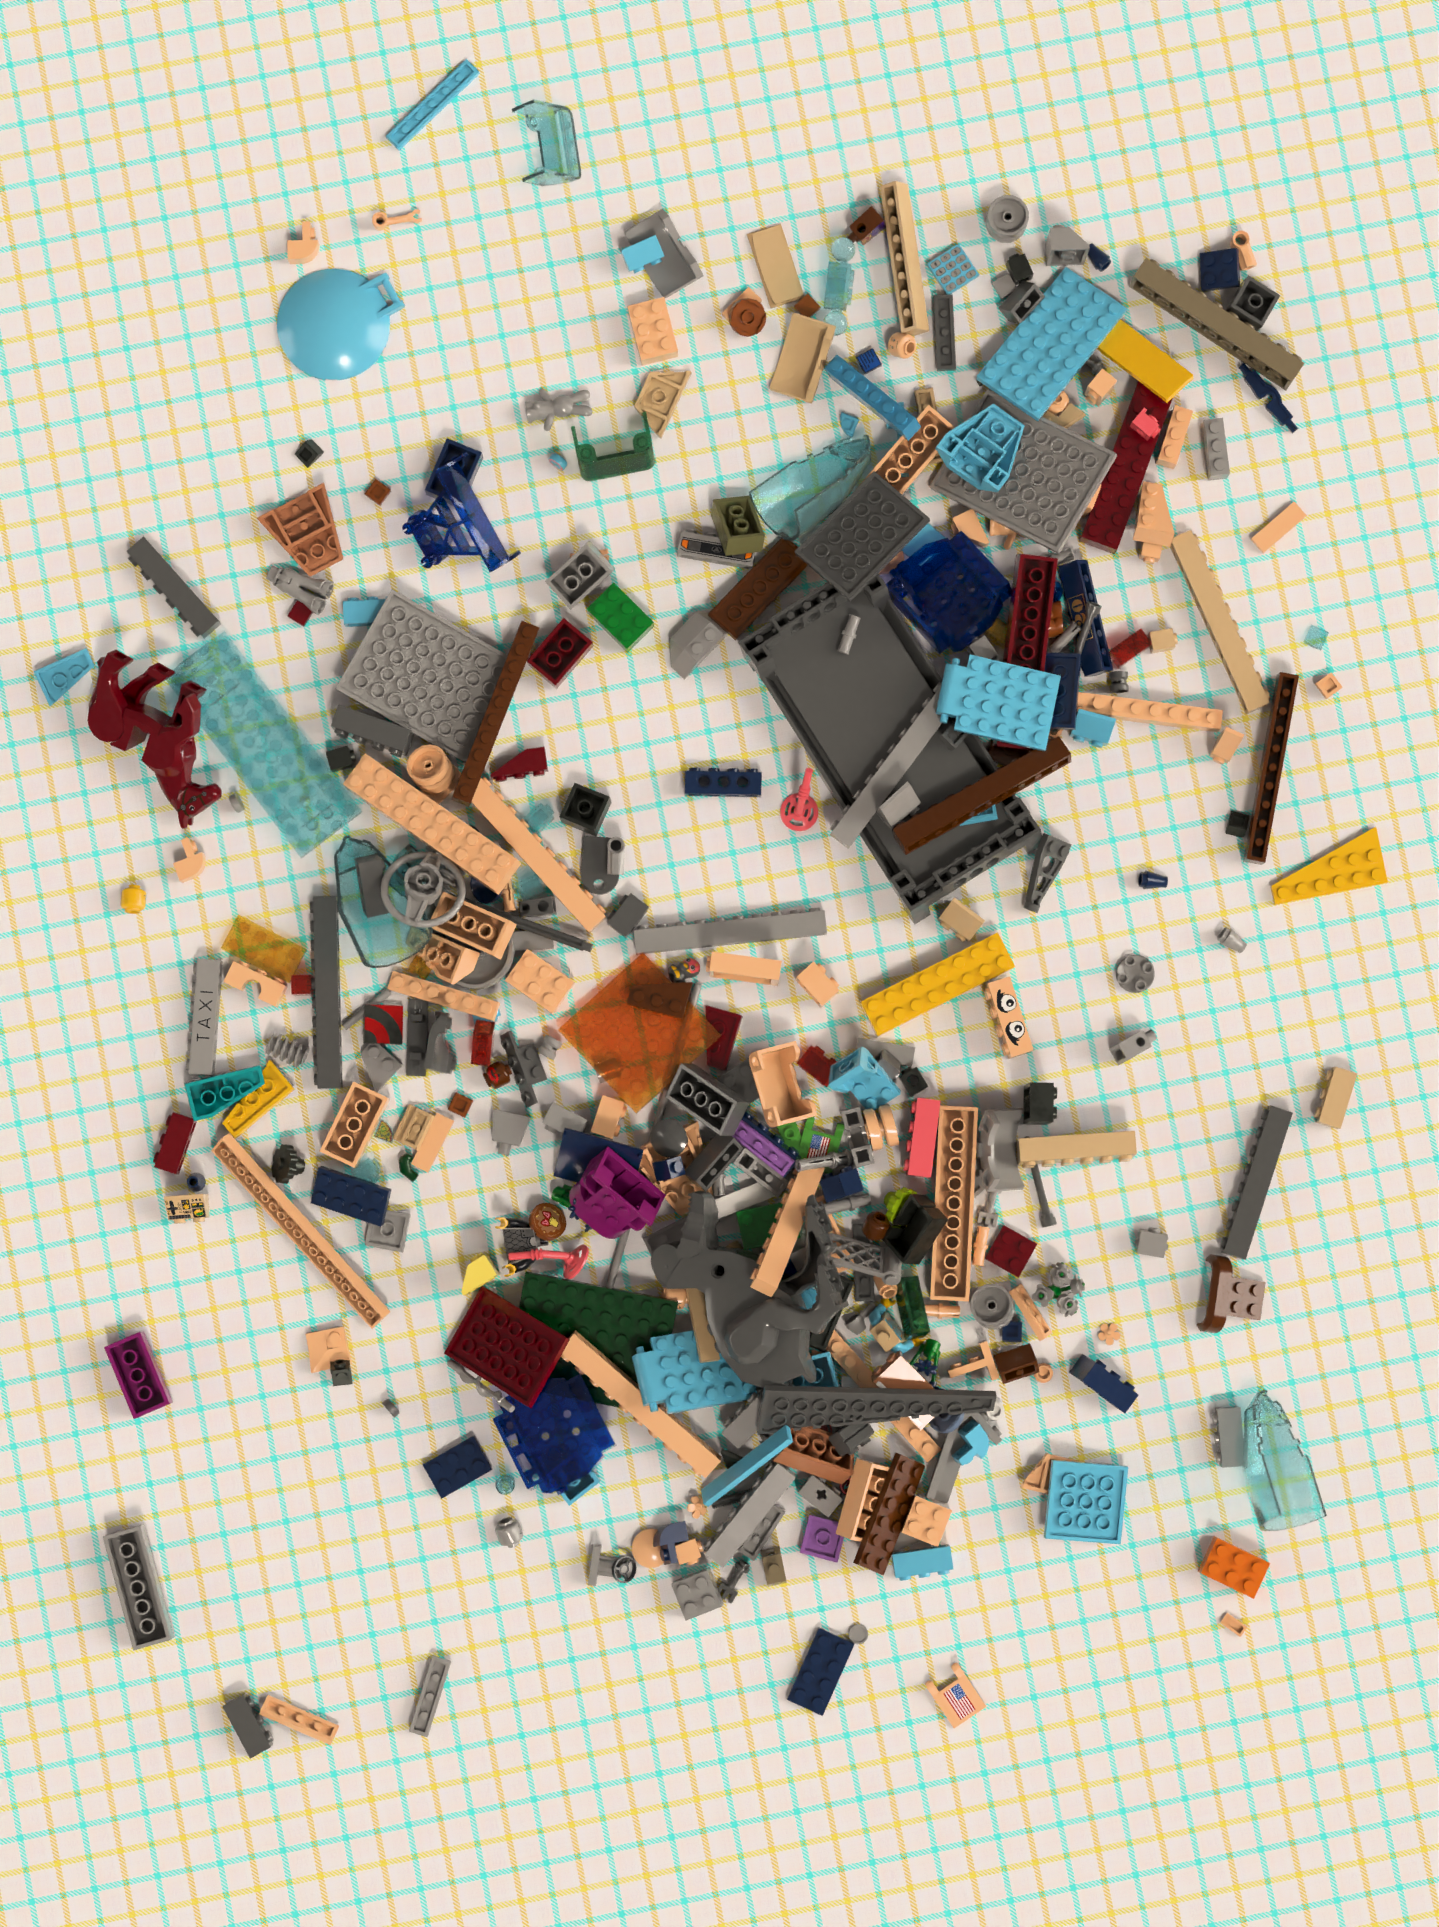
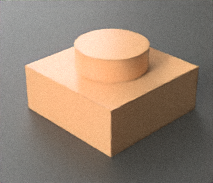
M1332 672L1315 684L1325 699H1328L1343 688Z

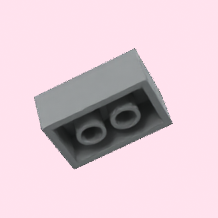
M589 541L545 582L571 610L611 574L615 568Z

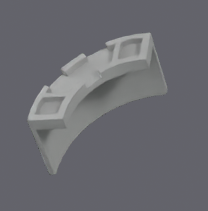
M663 209L625 231L630 245L656 235L665 256L661 258L662 262L653 266L651 263L644 265V268L664 298H668L704 276L697 261L687 247H684L680 240L678 241L681 237L669 215Z
M1023 1108L987 1109L982 1116L978 1129L981 1131L980 1142L976 1144L977 1157H980L982 1169L979 1170V1174L986 1192L1023 1190L1025 1187L1019 1173L1016 1158V1135L1021 1116L1024 1112Z

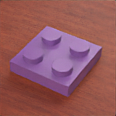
M809 1514L800 1553L838 1563L844 1537L835 1534L839 1522Z

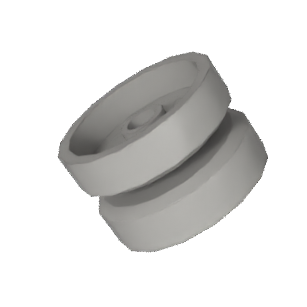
M1003 195L996 198L991 203L986 216V228L990 236L1001 243H1011L1018 240L1024 234L1029 220V211L1026 204L1020 198L1013 195Z
M985 1284L979 1287L972 1295L970 1301L971 1312L976 1321L983 1327L990 1330L1001 1329L1012 1321L1015 1314V1303L1010 1293L1003 1286ZM994 1303L996 1305L995 1308L990 1309L992 1307L991 1304Z

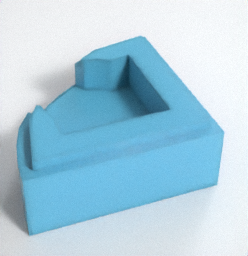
M841 412V428L845 434L852 438L859 419Z

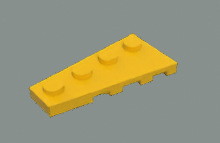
M271 1060L267 1062V1066L262 1071L265 1084L244 1096L222 1123L235 1139L295 1090Z

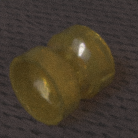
M416 955L408 968V972L416 973L419 975V978L426 980L432 969L425 964L426 962L420 956Z

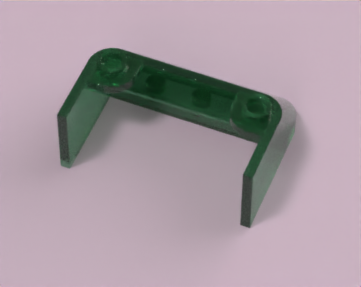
M641 412L645 432L634 436V450L596 457V452L592 445H578L575 426H571L580 475L584 480L595 481L649 470L654 466L655 458L646 412Z

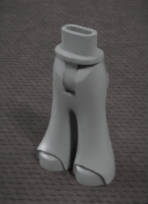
M272 566L266 577L267 580L273 582L274 586L302 602L317 615L325 608L326 600L304 591L301 587L309 589L326 599L330 598L334 588V582L314 579L283 567L277 568Z

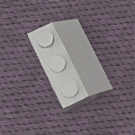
M1055 225L1053 228H1050L1045 243L1046 266L1084 265L1090 246L1070 227Z

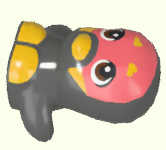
M693 958L680 962L678 966L672 964L668 968V975L672 983L685 982V979L693 978L700 972V964Z

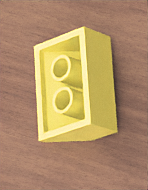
M479 1253L470 1259L471 1263L467 1266L461 1291L463 1295L470 1294L500 1275L489 1255Z

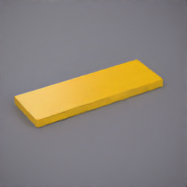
M1121 319L1097 348V350L1166 403L1193 379L1192 373Z

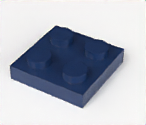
M1237 248L1200 253L1201 290L1203 292L1240 287L1239 250Z

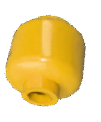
M129 885V888H125L121 892V907L125 909L126 913L139 914L146 907V892L140 889L139 885Z

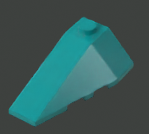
M260 1065L185 1082L184 1086L193 1120L198 1121L215 1116L264 1085L265 1082Z

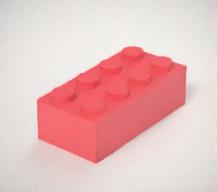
M916 1098L911 1103L910 1113L914 1114L913 1121H909L908 1133H911V1140H907L906 1152H909L908 1159L904 1160L903 1171H907V1176L931 1178L941 1100Z

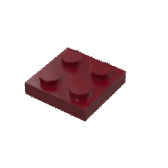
M1003 1225L985 1259L1019 1278L1037 1243Z

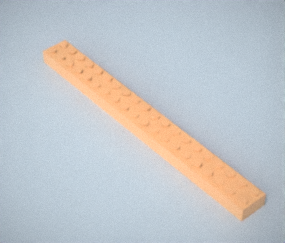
M228 1133L221 1138L211 1150L371 1329L378 1325L390 1313L389 1309L259 1167L234 1137Z

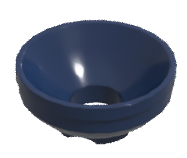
M473 877L471 878L470 888L473 896L479 902L489 904L500 897L502 891L497 895Z

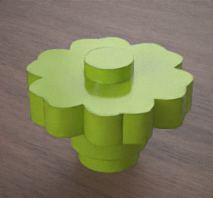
M903 1187L897 1190V1192L890 1191L885 1195L884 1204L888 1209L886 1216L889 1222L892 1223L910 1194H917V1192Z

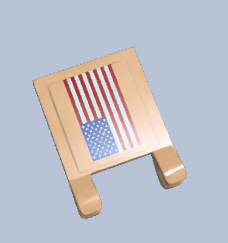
M957 1662L951 1668L958 1678L940 1691H938L932 1680L925 1683L953 1728H956L986 1707Z

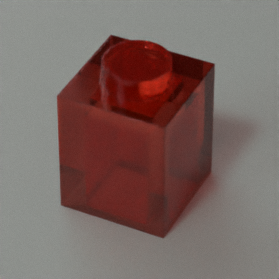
M291 975V994L293 996L313 995V976Z

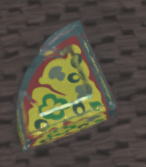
M380 1119L374 1137L392 1144L393 1130L386 1121Z

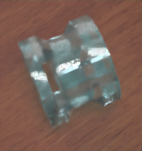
M505 1474L497 1479L495 1485L500 1494L507 1495L515 1489L516 1483L511 1475Z

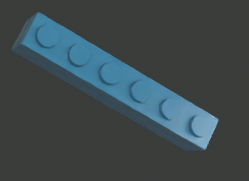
M836 355L824 368L832 380L906 440L909 441L921 428L917 419L840 356Z

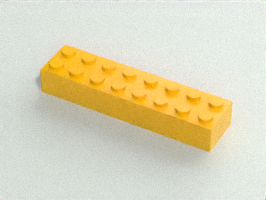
M997 932L861 1001L860 1005L874 1033L879 1037L1013 969L1015 965Z

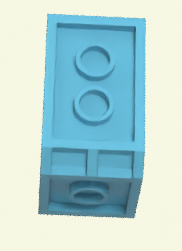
M864 1047L858 1048L830 1066L828 1085L832 1090L843 1093L851 1091L865 1109L872 1108L876 1110L879 1106L886 1104L901 1093L897 1085Z

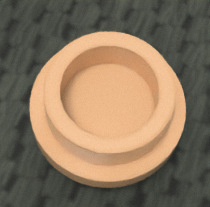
M1045 1363L1038 1364L1040 1372L1034 1374L1035 1379L1041 1383L1050 1381L1053 1376L1052 1368Z

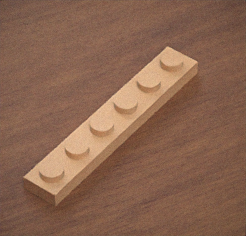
M396 971L392 972L387 987L390 991L494 1022L500 1003Z

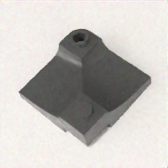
M435 1012L437 1019L432 1023L424 1063L426 1070L445 1074H452V1070H456L457 1059H454V1055L450 1054L445 1040V1033H447V1029H451L452 1018L449 1017V1013Z

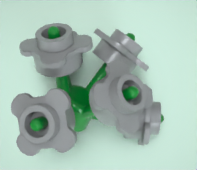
M1057 1262L1056 1265H1051L1053 1268L1049 1272L1052 1285L1045 1287L1043 1284H1038L1036 1292L1032 1294V1299L1041 1303L1043 1307L1048 1306L1051 1299H1056L1057 1306L1060 1308L1059 1312L1064 1314L1065 1317L1068 1315L1072 1316L1077 1313L1079 1308L1077 1306L1078 1301L1073 1299L1074 1295L1079 1294L1080 1297H1083L1082 1291L1085 1290V1283L1083 1279L1078 1278L1077 1274L1074 1275L1075 1279L1070 1280L1067 1276V1273L1070 1274V1270L1067 1269L1068 1266L1063 1262ZM1067 1290H1071V1291H1072V1292H1069L1068 1294H1061V1292H1063V1291H1067Z

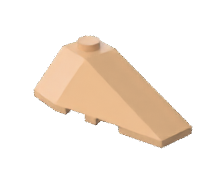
M419 927L412 928L407 940V944L426 962L425 964L435 972L439 979L453 985L474 970L480 955L479 952Z

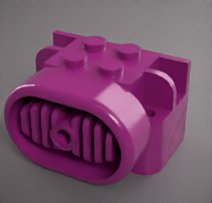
M607 1147L590 1160L581 1180L571 1188L569 1200L571 1206H574L576 1209L574 1212L581 1220L601 1236L615 1239L630 1228L640 1231L644 1228L645 1224L651 1226L666 1195L610 1147ZM574 1198L576 1199V1204H575V1205L573 1204V1199H574Z

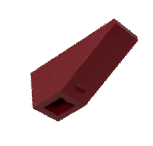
M545 747L525 749L490 774L491 779H495L496 782L507 781L508 777L523 779L529 774H533L534 777L545 775L544 772H548Z

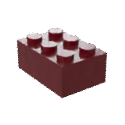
M563 618L530 656L527 664L557 689L594 645L590 639Z

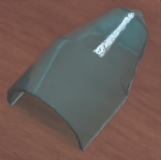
M864 435L863 439L851 440V437L844 438L824 447V451L817 455H813V453L807 455L808 459L799 463L793 461L749 491L755 510L763 522L782 539L794 541L830 516L848 498L871 463L869 436Z
M345 836L339 849L334 854L338 912L360 960L366 967L382 968L400 963L414 956L431 940L432 927L419 928L409 926L395 919L390 913L370 918L366 917L362 909L354 858L377 854L384 860L386 870L391 863L370 841L364 839L361 841ZM397 869L389 881L388 893L394 907L405 915L408 898L405 896L404 876ZM425 912L421 920H428Z
M1262 1390L1254 1396L1244 1411L1242 1472L1260 1530L1279 1531L1308 1524L1327 1516L1310 1460L1300 1450L1298 1445L1301 1442L1298 1438H1294L1290 1430L1292 1425L1281 1404L1277 1400L1273 1402L1266 1395L1267 1390Z

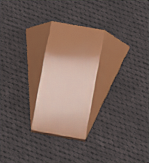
M324 483L257 518L309 577L343 560Z

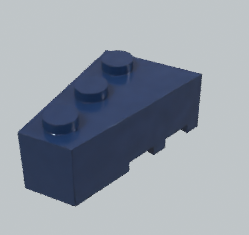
M1082 1354L1069 1373L1094 1390L1114 1407L1126 1413L1138 1397V1394L1133 1391L1135 1387L1127 1381L1121 1382L1119 1380L1121 1376L1113 1370L1109 1373L1105 1369L1106 1365L1100 1360L1093 1361Z

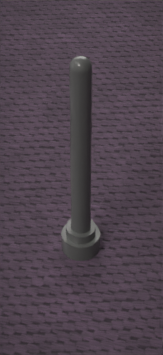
M1090 601L1087 602L1085 607L1086 618L1074 653H1082L1092 621L1100 613L1101 605Z
M1036 1164L1034 1168H1031L1043 1214L1040 1222L1042 1228L1056 1225L1057 1222L1053 1214H1050L1038 1164Z

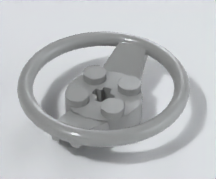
M430 851L414 852L398 858L388 867L381 881V898L388 912L398 921L419 928L434 927L449 921L462 907L466 895L465 881L458 867L446 857ZM423 859L419 865L410 867L405 873L404 890L408 900L406 914L403 915L394 907L388 893L389 881L393 873L405 863ZM442 864L456 878L458 884L456 902L444 915L430 920H421L427 905L433 904L442 893L443 877L439 872L440 865Z

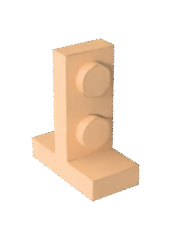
M987 1341L978 1343L983 1358L980 1359L979 1356L968 1359L969 1363L962 1365L959 1362L950 1365L951 1369L947 1370L949 1378L986 1366L990 1379L992 1381L999 1379Z

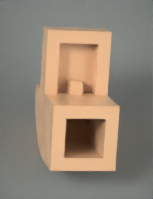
M310 221L302 222V240H287L288 261L290 264L308 263L319 252L320 244L318 240H312L315 239V228H312Z
M188 837L181 840L187 858L173 863L179 881L182 883L198 877L203 872L206 864L205 854L202 852L196 854L198 851L195 841H191Z

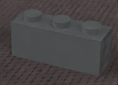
M377 854L354 858L363 913L367 918L388 914L389 912L381 898V881L384 876L383 871L386 870L384 860Z
M716 1134L685 1170V1175L693 1184L706 1192L744 1148L734 1137Z
M244 1693L222 1707L251 1759L269 1749L273 1745L272 1741L274 1739L270 1731L265 1730L263 1717L256 1713L252 1697Z

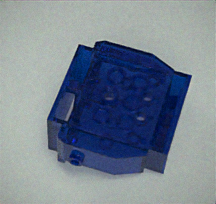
M962 531L950 540L944 538L922 546L908 559L901 561L895 569L893 568L889 571L891 580L886 583L893 604L939 655L948 647L953 652L962 651L976 637L988 630L997 619L1003 607V602L1011 597L1012 591L1009 581ZM959 575H963L962 579H958L957 577ZM971 588H975L974 592H969ZM905 596L913 602L920 616L903 599Z
M581 1374L569 1380L565 1378H549L532 1408L527 1407L509 1395L505 1398L515 1406L514 1411L510 1413L500 1406L503 1414L493 1418L526 1488L530 1491L540 1487L544 1494H554L557 1492L560 1495L568 1491V1486L591 1475L605 1457L604 1452L617 1446ZM567 1410L571 1412L569 1418L564 1416V1412ZM508 1422H512L514 1426L512 1429L507 1428ZM574 1428H579L580 1433L578 1435L573 1434ZM543 1433L549 1434V1438L547 1440H543ZM516 1434L519 1443L516 1446H513L509 1438ZM519 1455H525L532 1466L531 1469L525 1470ZM534 1474H538L540 1479L533 1481L532 1477Z

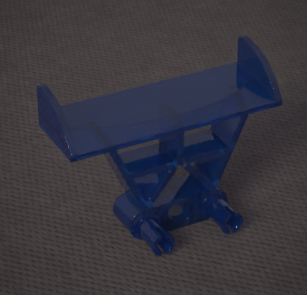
M467 452L448 460L435 470L444 489L427 511L418 510L402 526L403 530L407 528L404 531L405 534H413L425 556L421 559V564L425 562L424 568L428 569L432 565H438L448 555H481L489 572H492L521 554L520 550H517L507 555L461 470L458 462L468 456ZM447 494L461 518L457 521L444 499ZM436 509L439 515L433 514ZM464 524L475 546L469 545L459 525ZM436 526L448 529L444 540ZM452 541L455 542L456 546H451Z

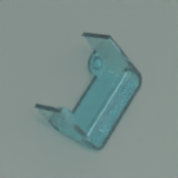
M535 99L513 108L512 113L525 115L527 127L538 133L543 166L536 168L534 174L522 178V181L534 185L547 186L580 179L581 166L574 120L570 109L565 106Z

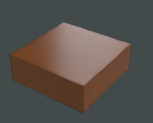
M809 294L805 295L794 305V308L800 315L810 318L821 308Z
M375 479L365 492V496L381 506L390 494L391 489Z
M455 1093L448 1110L466 1118L473 1100Z

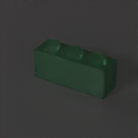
M901 1277V1281L897 1284L896 1300L905 1340L923 1338L930 1332L919 1277Z

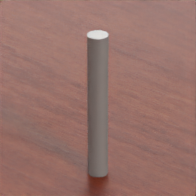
M386 989L370 1001L368 1005H379L392 994ZM364 1007L342 1024L346 1030L364 1017Z

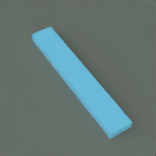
M465 59L386 135V138L400 151L462 92L480 72Z
M787 1425L783 1426L701 1489L703 1504L709 1507L793 1442L790 1428Z

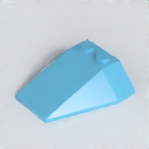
M992 404L946 433L935 449L948 469L975 488L999 492L1010 476L1025 425L995 404Z

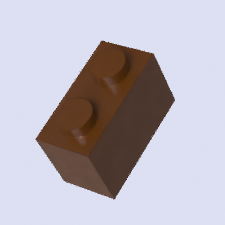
M1030 1343L993 1355L1003 1384L1040 1372Z

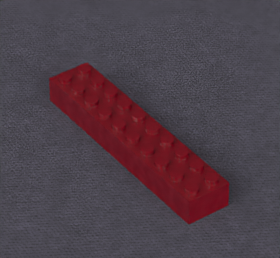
M1139 381L1112 450L1117 454V457L1101 483L1096 502L1089 513L1079 542L1115 554L1160 435L1159 432L1155 438L1150 437L1147 441L1132 429L1130 425L1145 408L1147 409L1146 414L1155 417L1159 428L1162 429L1172 402L1171 399L1166 403Z
M1027 554L1016 555L1003 662L1044 672L1058 558ZM993 740L992 745L1023 750L1032 749L997 740Z

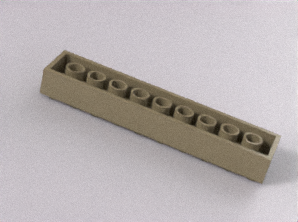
M1147 258L1144 260L1133 276L1129 285L1130 288L1285 391L1288 389L1305 364L1302 362L1301 357L1296 354H1290L1283 345L1275 344L1265 333L1260 334L1254 330L1253 325L1248 322H1242L1235 313L1227 312L1220 303L1209 300L1205 293L1195 291L1187 281H1180L1172 271H1165L1159 267V263L1155 260Z

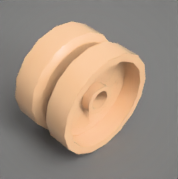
M423 745L415 749L408 758L407 772L417 787L424 793L436 794L444 791L455 777V768L445 752L436 745Z
M889 1104L879 1106V1119H877L874 1109L862 1110L865 1132L872 1151L883 1148L882 1136H884L889 1147L899 1145L898 1134Z

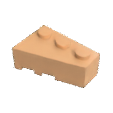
M1143 481L1139 493L1133 540L1170 547L1175 533L1162 484Z

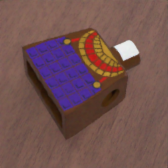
M871 206L849 226L852 233L844 240L851 248L859 241L862 245H865L886 228L885 221ZM861 229H866L863 233H860Z

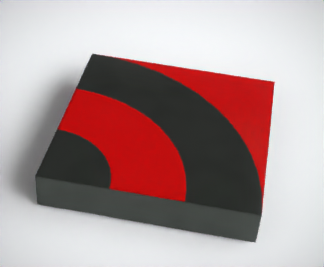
M365 1004L363 1043L402 1045L403 1006Z

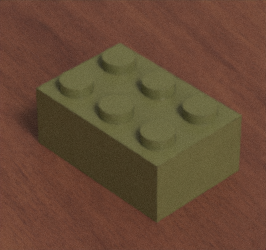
M750 495L713 499L711 517L725 556L762 552L765 534Z

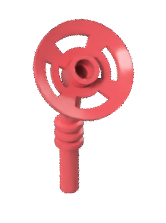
M811 768L805 769L803 782L799 786L798 793L787 797L781 805V819L789 829L794 831H805L811 828L818 818V806L814 799L809 796L813 773ZM788 803H791L788 808V815H785V808ZM794 806V813L791 814V808ZM813 808L814 814L811 821H809L808 819L811 815V809ZM805 810H808V814L805 817ZM792 819L802 821L803 826L793 825L790 821Z
M584 1244L579 1245L572 1252L543 1250L542 1248L538 1250L537 1248L535 1251L531 1249V1251L509 1253V1260L532 1259L533 1261L535 1258L536 1260H539V1258L541 1260L543 1258L563 1259L565 1262L563 1277L569 1280L574 1278L583 1268L589 1249Z

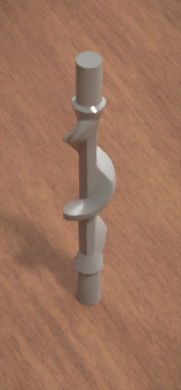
M452 1359L447 1362V1365L460 1375L464 1383L476 1384V1389L481 1396L493 1397L498 1405L510 1413L514 1411L515 1406L502 1396L500 1390L493 1392L480 1382L482 1377L474 1378L465 1371L462 1365H459Z

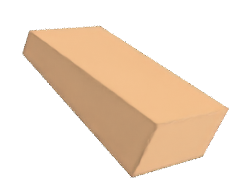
M1228 1613L1220 1622L1240 1637L1247 1628V1626Z

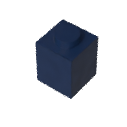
M681 1156L665 1158L652 1163L657 1181L669 1180L686 1174Z

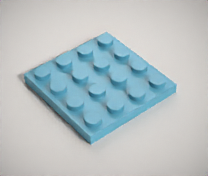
M1051 1460L1044 1538L1121 1544L1128 1466Z

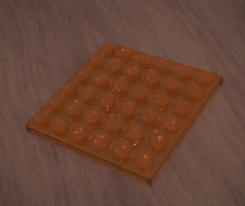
M644 953L640 954L558 1029L564 1038L636 1114L673 1081L681 1063H693L721 1037V1034L689 1001L683 1020L627 1005L632 985L671 983Z

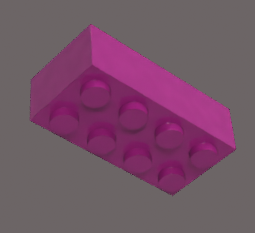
M144 1331L104 1347L133 1419L173 1403Z

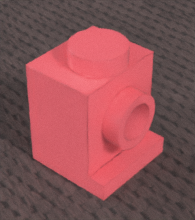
M1143 408L1132 421L1130 427L1148 441L1150 437L1155 438L1161 429L1157 419L1150 414L1147 415V409Z

